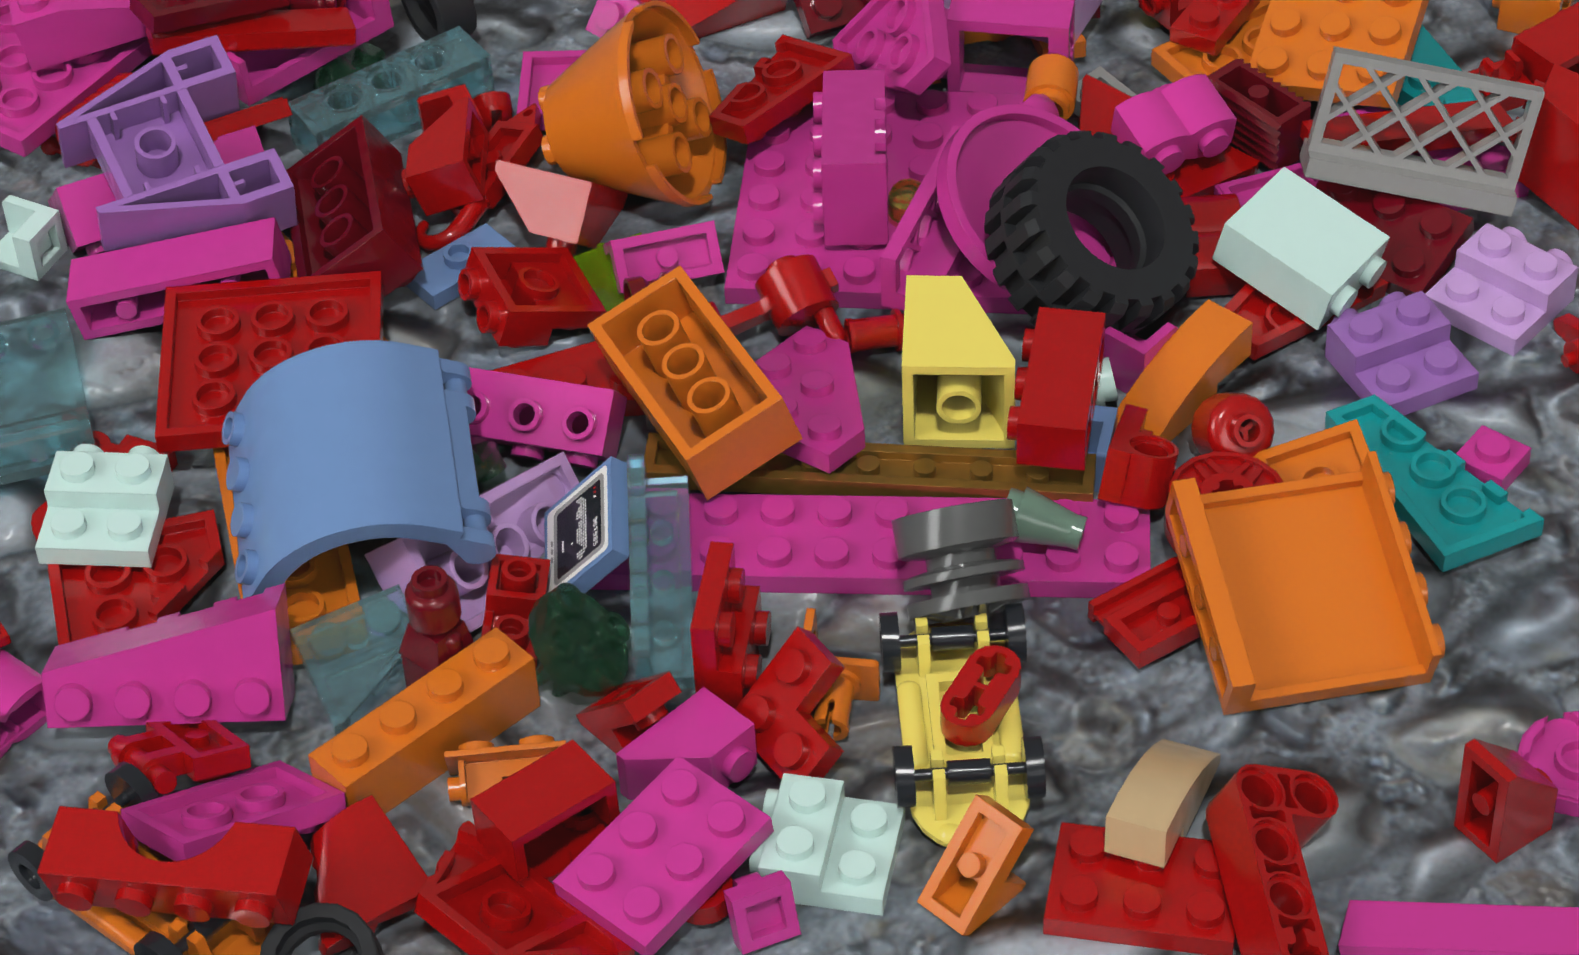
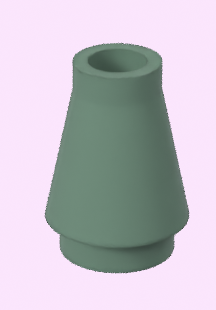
M1028 486L1025 492L1015 488L1010 489L1007 499H1012L1019 537L1012 542L1059 546L1078 550L1088 517L1070 511Z

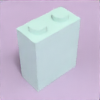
M1283 167L1224 224L1212 259L1316 330H1319L1333 315L1339 318L1346 309L1352 306L1358 295V289L1362 285L1369 289L1377 282L1387 265V261L1382 259V255L1390 236L1286 167Z

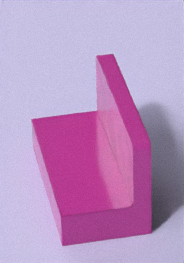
M714 220L611 240L603 244L605 255H611L618 294L623 293V281L625 278L641 276L645 280L651 281L652 279H657L662 272L672 271L679 265L691 280L725 273Z

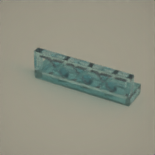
M644 454L627 455L631 646L635 679L638 680L670 671L680 689H694L695 680L690 634L694 613L688 476L648 478Z

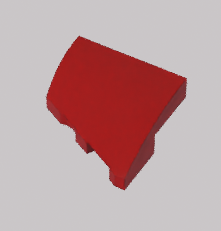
M373 795L339 812L312 836L310 842L311 854L313 856L312 867L317 872V882L314 888L315 903L339 904L358 913L374 934L379 923L415 909L418 892L428 876ZM322 933L318 940L319 951L322 955H333L354 946L348 938L338 933Z

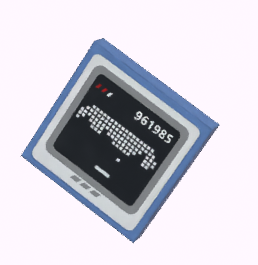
M610 456L544 513L545 559L550 560L546 607L562 613L630 557L628 468L626 462Z

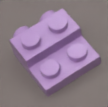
M1486 223L1457 249L1455 267L1425 294L1451 322L1452 326L1514 357L1574 300L1578 267L1573 265L1571 258L1560 249H1550L1546 252L1528 243L1523 233L1514 227L1507 226L1501 230Z

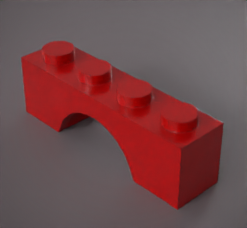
M59 806L37 874L55 897V900L60 905L72 910L88 911L92 906L117 908L123 913L137 917L148 916L151 912L176 914L192 922H207L212 917L233 919L253 928H266L270 923L294 925L313 856L296 827L235 822L225 836L205 852L180 861H157L139 854L138 841L118 811Z

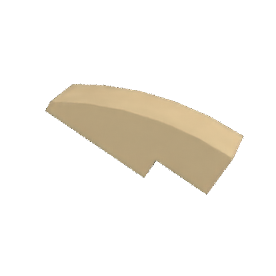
M1161 739L1151 746L1128 775L1106 815L1104 852L1164 868L1178 837H1186L1218 769L1221 754L1166 739Z

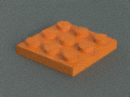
M1270 0L1249 63H1251V68H1258V73H1266V77L1273 78V82H1281V87H1288V92H1296V97H1303V100L1319 101L1334 46L1410 61L1429 0ZM1343 64L1338 83L1348 97L1374 80L1366 68ZM1376 70L1380 77L1388 73ZM1405 76L1387 86L1396 103L1398 102ZM1381 91L1357 104L1361 106L1391 108ZM1335 93L1333 103H1338L1341 100Z

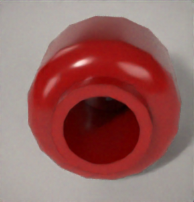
M1226 392L1214 394L1200 404L1194 413L1191 424L1192 440L1198 452L1202 455L1210 452H1238L1254 457L1258 452L1271 447L1275 434L1274 420L1268 407L1257 397L1244 393Z

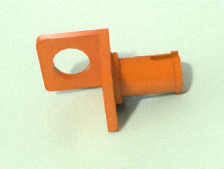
M807 608L803 629L811 631L818 638L816 608ZM835 656L845 666V669L817 704L813 717L827 733L829 732L830 721L832 720V724L835 725L834 741L843 740L848 736L852 699L878 701L880 699V668L877 660Z

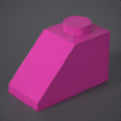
M705 687L701 688L616 753L620 793L628 800H634L678 755L725 787L742 781L749 775L753 767L758 764L755 724Z

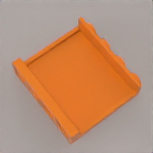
M1376 451L1367 452L1361 471L1200 495L1196 478L1172 481L1165 514L1223 715L1431 682L1440 659L1445 655L1444 635L1438 623L1432 624L1427 609V583L1422 572H1415L1410 557L1412 551L1411 534L1406 522H1399L1394 508V482L1388 471H1382Z

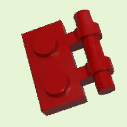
M201 720V723L171 724V721L145 722L146 732L130 736L116 735L108 743V752L111 754V759L115 766L120 762L132 764L149 779L154 789L160 794L171 793L177 785L176 776L186 774L196 782L207 783L230 776L232 772L251 768L250 745L216 720Z

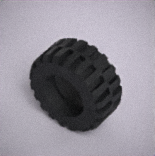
M1085 130L1070 131L1067 135L1058 134L1048 139L1031 153L993 192L989 200V210L985 214L984 231L990 235L985 240L988 260H994L996 267L993 269V275L999 287L1005 285L1011 294L1008 299L1017 311L1020 309L1025 310L1032 317L1029 322L1034 326L1036 325L1039 307L1106 313L1105 329L1110 326L1129 337L1137 336L1181 300L1189 290L1190 281L1195 277L1198 266V257L1195 254L1199 252L1198 231H1193L1191 227L1195 223L1193 211L1190 205H1184L1180 197L1183 190L1175 179L1170 181L1162 172L1165 167L1156 158L1148 159L1142 155V148L1130 141H1124L1121 144L1117 142V136L1104 132H1096L1093 136L1091 131ZM1067 211L1082 217L1099 231L1111 249L1116 267L1098 259L1081 243L1070 224Z

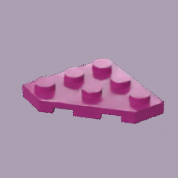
M871 0L832 39L833 49L852 54L855 70L885 69V89L920 96L935 80L941 79L951 65L944 0Z
M806 325L755 361L782 396L803 438L783 451V454L830 474L865 448V429L849 342L828 338L822 330Z

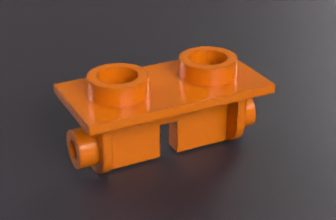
M532 735L518 741L519 745L494 747V744L489 741H470L459 745L456 751H445L444 757L449 775H459V777L447 778L449 801H461L462 807L471 806V798L564 745L566 740L555 741L554 737L549 735Z

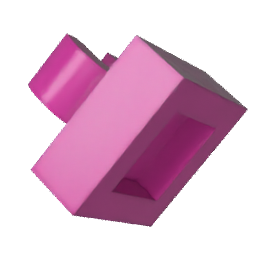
M782 870L763 877L758 872L750 873L733 879L734 887L723 890L734 943L742 955L801 935L791 881Z

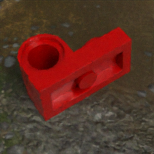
M1130 404L1125 405L1108 448L1097 499L1147 510L1159 509L1166 505L1168 500V484L1174 475L1179 450L1173 442L1153 435V431L1144 429L1148 409Z

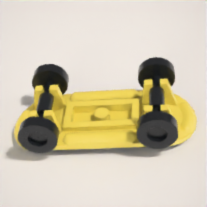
M1022 603L1004 604V628L989 629L987 613L975 615L974 623L953 622L943 624L940 622L928 625L927 617L915 618V631L909 635L901 636L899 634L897 612L879 613L883 673H895L902 746H893L892 748L897 808L909 807L912 817L921 831L934 842L944 847L948 846L975 795L991 797L1023 821L1030 808V798L1046 797V772L1041 736L1023 737L1018 696L993 735L986 742L977 746L965 747L955 745L945 738L940 726V703L970 655L977 649L991 645L1007 647L1017 654L1021 663L1027 662L1026 626ZM994 676L991 678L984 677V684L988 685ZM973 706L968 716L970 714L978 715V707Z

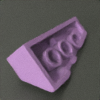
M564 451L479 495V497L486 499L490 505L492 520L490 525L487 526V531L494 535L496 554L540 558L545 552L544 513L579 484ZM395 538L364 554L390 606L408 617L404 593L407 584L411 581L412 574L423 566L434 565L444 569L447 575L451 576L456 582L462 611L460 619L465 621L469 632L471 633L483 626L492 560L483 564H470L465 562L446 544L408 538Z

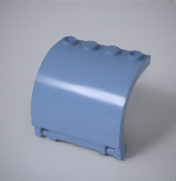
M381 340L349 341L318 347L293 356L268 370L251 385L235 411L228 412L222 427V442L224 445H228L230 458L226 474V486L228 490L233 491L234 500L230 529L232 536L237 537L239 552L235 565V579L237 583L242 584L243 598L261 594L265 588L285 583L287 578L297 568L323 552L349 543L369 539L408 538L446 544L465 562L470 564H483L495 557L494 535L487 531V526L490 525L492 520L490 505L486 499L479 497L469 429V424L476 418L474 398L467 394L472 382L470 369L465 363L439 358V351L437 349Z

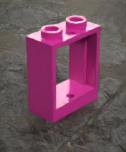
M951 0L949 9L945 8L951 65L941 79H947L948 92L987 91L991 93L1025 94L1028 68L964 63V31L1047 37L1048 54H1060L1074 62L1075 0Z

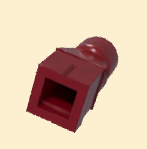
M434 565L423 566L417 569L412 574L411 581L407 584L404 593L409 623L406 627L399 654H401L406 687L474 642L465 621L460 619L462 611L456 582L451 576L447 575L444 569Z

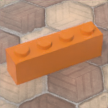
M495 627L309 753L308 758L312 776L345 792L346 808L373 795L386 814L448 771L444 757L445 751H456L459 745L470 741L490 742L541 706L534 657Z

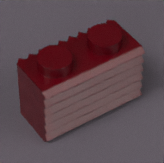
M1235 59L1207 76L1237 118L1230 144L1236 145L1249 155L1260 160V164L1263 167L1272 170L1289 166L1300 159L1299 156L1303 145V140L1300 138L1301 123L1304 120H1310L1311 101H1303V97H1296V92H1288V87H1281V82H1273V78L1266 77V73H1258V68H1251V63H1244V59Z

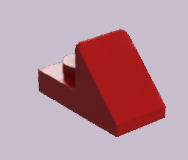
M670 671L620 684L576 714V717L584 728L616 754L665 717L668 710L664 704L682 691Z

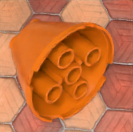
M658 0L635 6L550 85L542 86L539 89L538 101L543 112L546 135L542 138L541 147L548 164L552 166L559 164L561 169L572 178L683 207L703 205L713 199L712 194H709L712 185L722 183L724 177L727 138L713 133L709 115L722 100L713 69L703 71L693 48L694 45L700 43L699 38L687 20L675 8Z

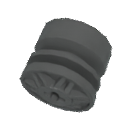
M995 499L960 504L892 520L891 524L898 560L925 561L927 572L911 577L902 583L904 592L930 590L932 599L907 605L909 621H915V618L927 617L928 621L942 622L943 624L974 619L975 615L987 613V616L999 614L1003 611L1004 604H1014L1030 599L1028 583L1001 586L1000 576L1023 571L1025 569L1024 560L996 559L994 548L1008 544L1019 537L1012 499Z

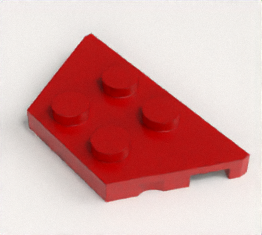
M1086 74L1082 80L1080 90L1081 104L1078 129L1081 131H1091L1092 136L1096 132L1112 134L1110 130L1115 107L1132 96ZM1229 145L1222 153L1214 157L1208 158L1204 156L1196 159H1185L1179 168L1165 175L1170 181L1174 179L1183 190L1180 197L1214 195V186L1217 184L1257 174L1260 160Z
M470 821L461 824L452 849L444 851L437 862L435 874L428 876L417 895L414 913L468 955H635L634 949L556 894L554 884L529 865H527L529 875L517 882L479 843L475 825Z

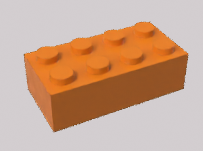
M680 265L587 324L611 369L707 500L803 439L782 396Z

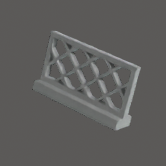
M1334 46L1308 138H1304L1299 156L1304 177L1512 217L1518 198L1515 192L1545 91L1540 86ZM1343 64L1366 68L1374 80L1348 97L1338 83ZM1376 70L1388 73L1380 77ZM1404 76L1418 78L1426 92L1399 107L1387 86ZM1429 81L1439 82V84L1432 87ZM1457 86L1470 88L1478 102L1451 117L1439 97ZM1381 91L1393 111L1366 126L1353 106ZM1480 91L1490 92L1491 94L1484 98ZM1336 93L1341 101L1332 106ZM1509 96L1526 99L1527 103L1523 116L1502 127L1490 108ZM1433 101L1445 121L1417 136L1406 116ZM1346 110L1359 128L1358 132L1342 141L1323 138L1327 122ZM1485 111L1497 131L1469 147L1458 126ZM1400 121L1411 141L1394 151L1380 149L1373 135ZM1452 131L1463 151L1446 161L1432 159L1424 146ZM1517 133L1515 143L1513 144L1509 137ZM1365 140L1369 144V146L1359 145L1361 142ZM1503 141L1511 153L1506 172L1483 169L1476 156ZM1417 150L1421 154V156L1411 155ZM1470 160L1473 166L1463 165V163Z

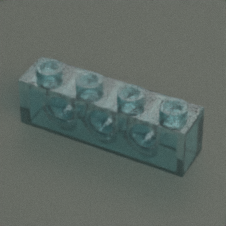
M457 26L289 101L288 103L293 114L288 116L292 143L306 156L360 115H363L389 142L395 141L422 128L417 99L420 96L462 84L466 85L472 99L479 94L495 91L491 55L460 26Z

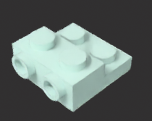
M80 444L73 451H56L44 488L48 508L35 546L39 564L151 568L175 487L168 454H159L155 449L143 445L131 448L129 453L104 452L101 448L92 444Z
M784 773L780 788H768L766 791L762 812L771 817L774 832L750 855V872H758L763 877L782 870L791 881L795 904L883 916L905 825V807L897 808L896 803L845 797L844 781Z

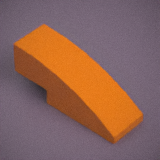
M1208 299L1167 340L1140 374L1118 407V423L1126 404L1146 408L1148 411L1144 429L1153 431V435L1172 441L1192 423L1194 413L1200 404L1214 394H1217L1218 383L1251 355L1253 322Z

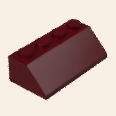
M360 115L286 170L295 189L298 224L290 227L297 277L381 271L385 297L396 288L405 287L412 282L417 273L423 270L410 197L407 195L402 182L401 172L404 166L401 153L363 115Z

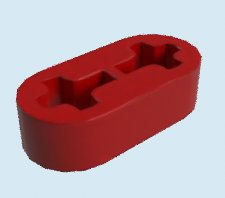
M991 645L977 649L970 655L940 703L941 732L948 741L965 747L977 746L986 742L993 735L1018 696L1021 688V662L1014 651L1007 647ZM994 676L988 685L984 684V677L991 678ZM973 706H977L978 715L970 714L968 716Z

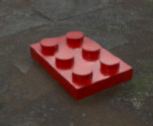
M1061 822L1043 918V934L1202 955H1233L1236 934L1212 840L1179 836L1165 867L1161 868L1104 852L1105 827Z

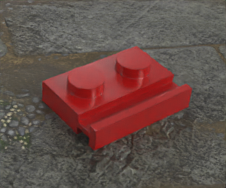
M1178 556L1088 601V618L1093 623L1098 621L1104 627V634L1138 669L1201 636Z

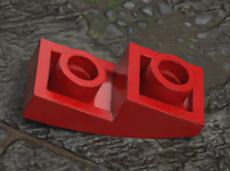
M496 554L491 562L481 637L497 627L534 657L537 670L550 560Z

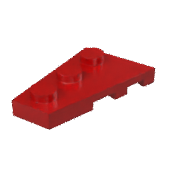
M782 35L774 43L777 51L771 59L762 57L753 67L755 77L750 82L737 84L709 115L713 133L747 145L761 140L765 137L767 131L785 119L798 115L804 106L813 101V92H823V71L855 70L852 54Z

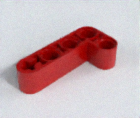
M1246 764L1233 775L1206 808V820L1241 955H1329L1301 849L1336 814L1339 803L1334 788L1326 779L1316 773L1267 765Z

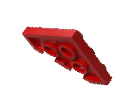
M214 509L165 519L151 568L47 564L58 645L127 626L129 629L157 622L159 617L178 613L225 564Z

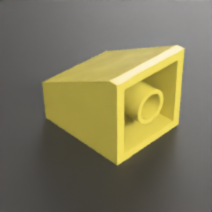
M906 275L901 366L903 444L1015 449V440H1007L1010 406H1015V358L962 276Z

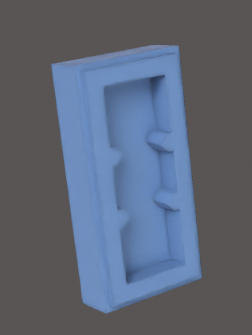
M485 223L422 259L423 270L418 272L413 281L406 286L436 310L460 296L458 292V277L461 270L466 267L472 247L516 246Z

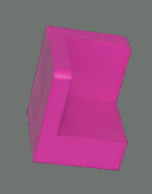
M1167 322L1147 340L1136 335L1129 337L1110 326L1105 329L1104 357H1109L1116 388L1127 394L1146 366L1167 340L1178 330V327Z

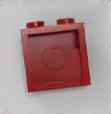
M472 247L466 267L461 270L458 277L460 298L464 301H473L477 308L476 320L480 332L491 333L498 346L511 348L547 346L553 329L571 331L578 328H588L587 324L607 312L567 247Z
M710 541L690 626L695 692L705 687L735 709L762 674V656L759 654V646H768L771 612L762 611L760 586L745 585V569L736 568L734 543Z

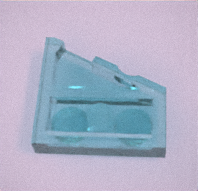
M399 584L290 629L291 639L335 735L345 730L351 724L350 718L371 694L374 697L390 680L391 672L396 666L402 664L399 650L409 619L405 596Z

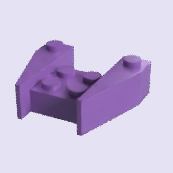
M217 35L167 50L56 123L62 161L65 168L96 158L116 198V201L96 207L101 243L104 251L124 249L272 217L276 218L280 230L298 225L294 185L275 148L224 164L204 122L240 111L236 71Z

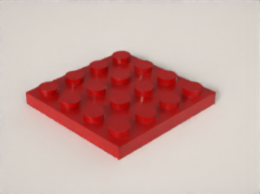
M381 271L166 287L155 440L158 453L228 447V445H224L222 442V427L228 412L235 411L246 391L258 378L274 366L293 356L330 344L359 340L383 341L384 286Z

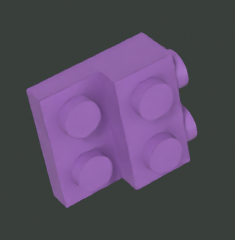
M1400 291L1392 292L1385 296L1377 307L1360 313L1356 309L1348 308L1339 318L1335 316L1332 322L1327 324L1325 357L1360 399L1375 394L1405 416L1473 391L1478 386L1479 372L1450 341L1451 322L1423 291L1408 296Z

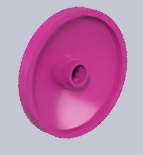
M998 105L976 113L950 137L944 146L937 167V196L945 224L965 257L976 269L996 285L998 283L993 275V269L996 267L994 260H988L985 240L990 235L984 231L985 214L989 210V200L993 192L1016 167L1048 139L1058 134L1067 135L1070 131H1081L1070 122L1051 112L1027 105ZM1067 211L1070 224L1081 243L1098 259L1116 267L1111 249L1099 231L1082 217ZM1005 285L1001 286L1002 289L1008 291Z

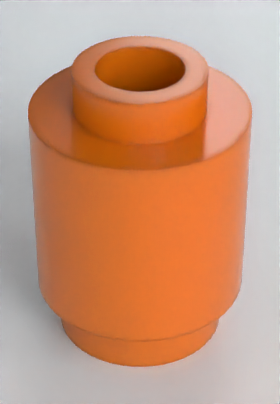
M1044 54L1034 59L1028 68L1023 102L1033 94H1045L1054 102L1058 109L1059 117L1065 120L1069 119L1075 109L1079 71L1075 63L1060 54Z

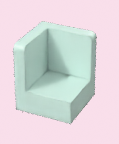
M8 195L2 202L9 232L0 240V269L39 281L68 250L59 210Z

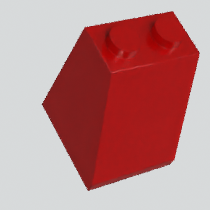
M1554 63L1545 83L1537 79L1533 83L1535 86L1543 87L1545 95L1518 180L1579 230V74ZM1527 100L1523 104V109L1526 107ZM1517 133L1509 137L1513 144L1515 143Z

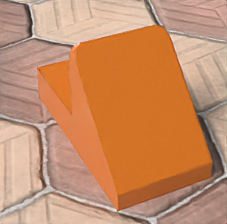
M975 795L917 902L962 936H969L1025 887L1026 882L1011 872L1033 833L1034 828L991 797Z

